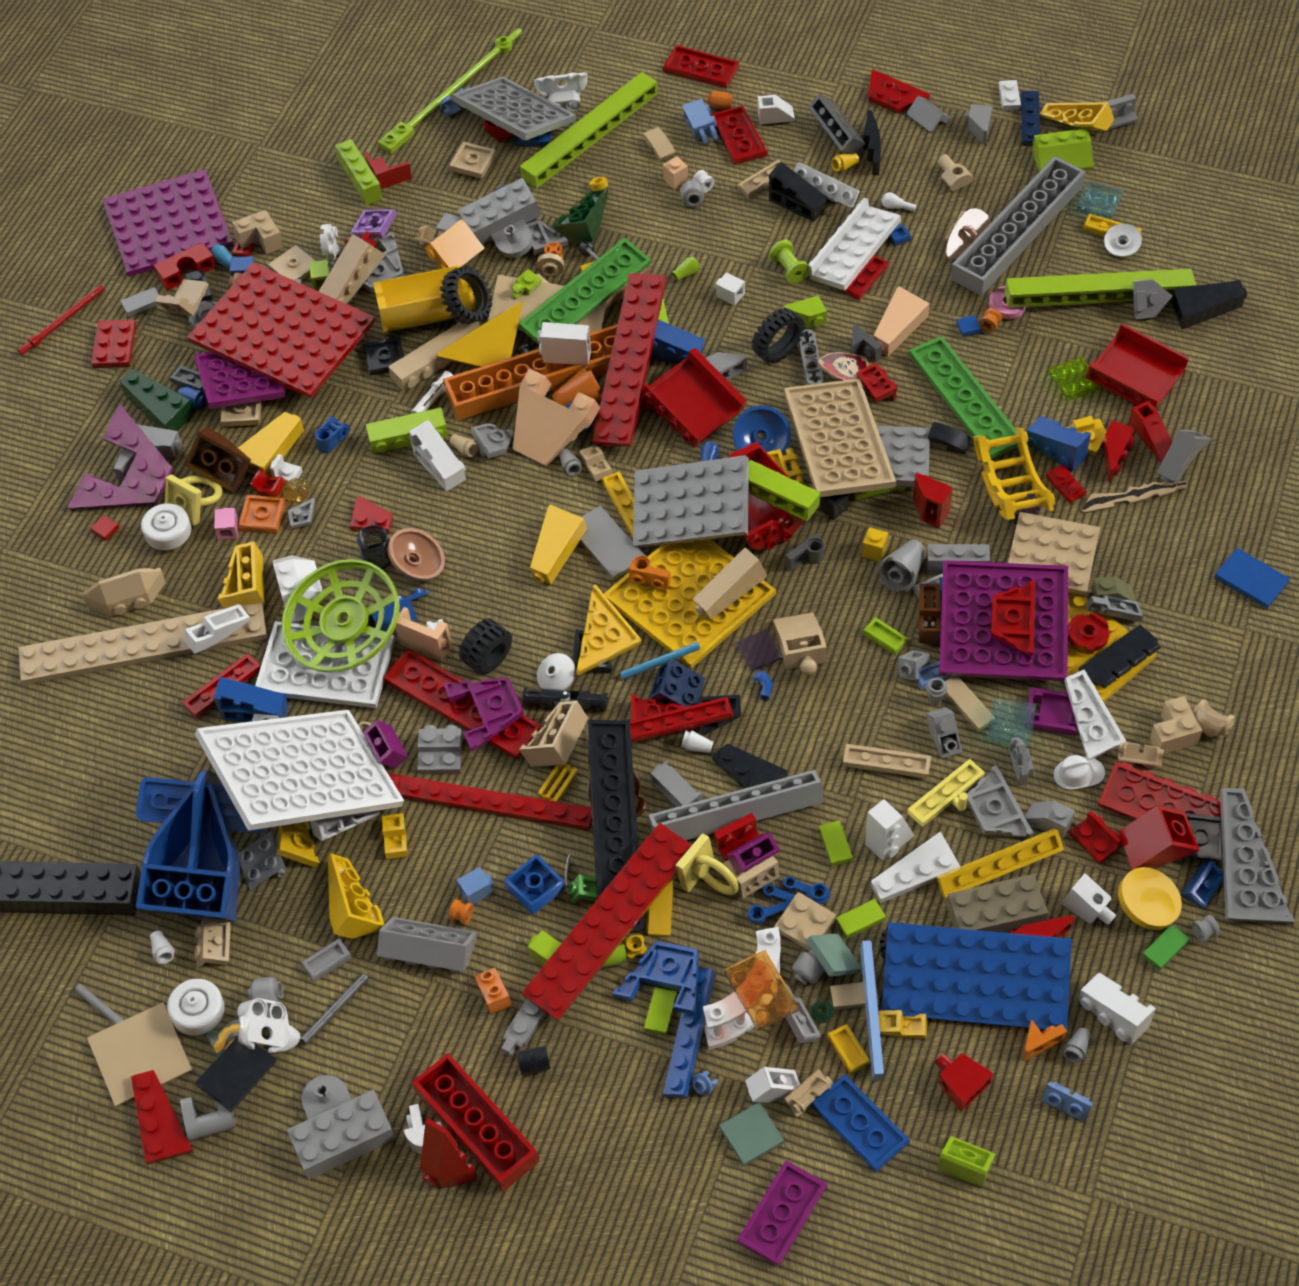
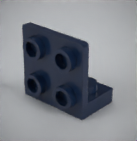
M669 659L659 667L648 700L652 698L659 702L667 699L674 704L682 706L696 705L705 678L677 661Z

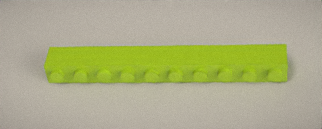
M641 72L613 95H610L604 102L597 105L595 109L586 114L582 119L574 123L569 129L561 133L556 139L548 143L547 146L535 153L534 156L525 161L520 166L521 178L534 188H539L658 95L657 81Z
M1192 269L1007 278L1004 294L1008 308L1134 301L1133 281L1153 279L1171 295H1173L1175 288L1196 286Z

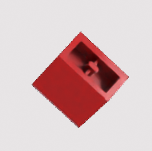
M916 472L913 501L921 521L940 528L950 513L953 487Z

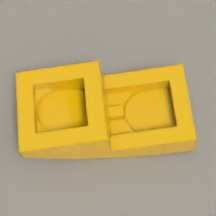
M404 814L382 816L386 859L407 857Z
M902 1010L879 1011L880 1034L900 1038L927 1039L928 1018H926V1014H918L913 1017L903 1016Z

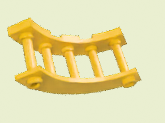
M1019 427L1014 428L1016 435L993 440L986 439L984 435L973 436L978 462L982 461L985 470L981 474L988 494L995 508L1000 507L1001 511H999V514L1006 520L1014 519V513L1017 510L1042 505L1045 509L1053 511V505H1055L1053 493L1043 485L1033 466L1027 446V432L1024 431V428ZM1013 443L1018 444L1021 457L996 462L991 460L990 448ZM1023 464L1026 475L1004 480L997 479L996 469ZM1030 483L1032 488L1031 491L1007 495L1002 489Z

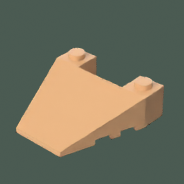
M529 369L520 384L513 450L547 466L571 440L574 441L584 428L587 429L591 425L600 406L595 399L580 392L577 393L569 408L546 398L545 395L552 384L546 376Z

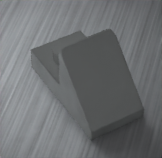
M854 325L851 354L858 355L863 351L867 357H870L875 362L881 359L882 345L858 325Z

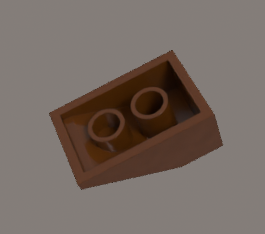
M205 427L198 432L184 466L236 493L251 459L226 437L209 427Z

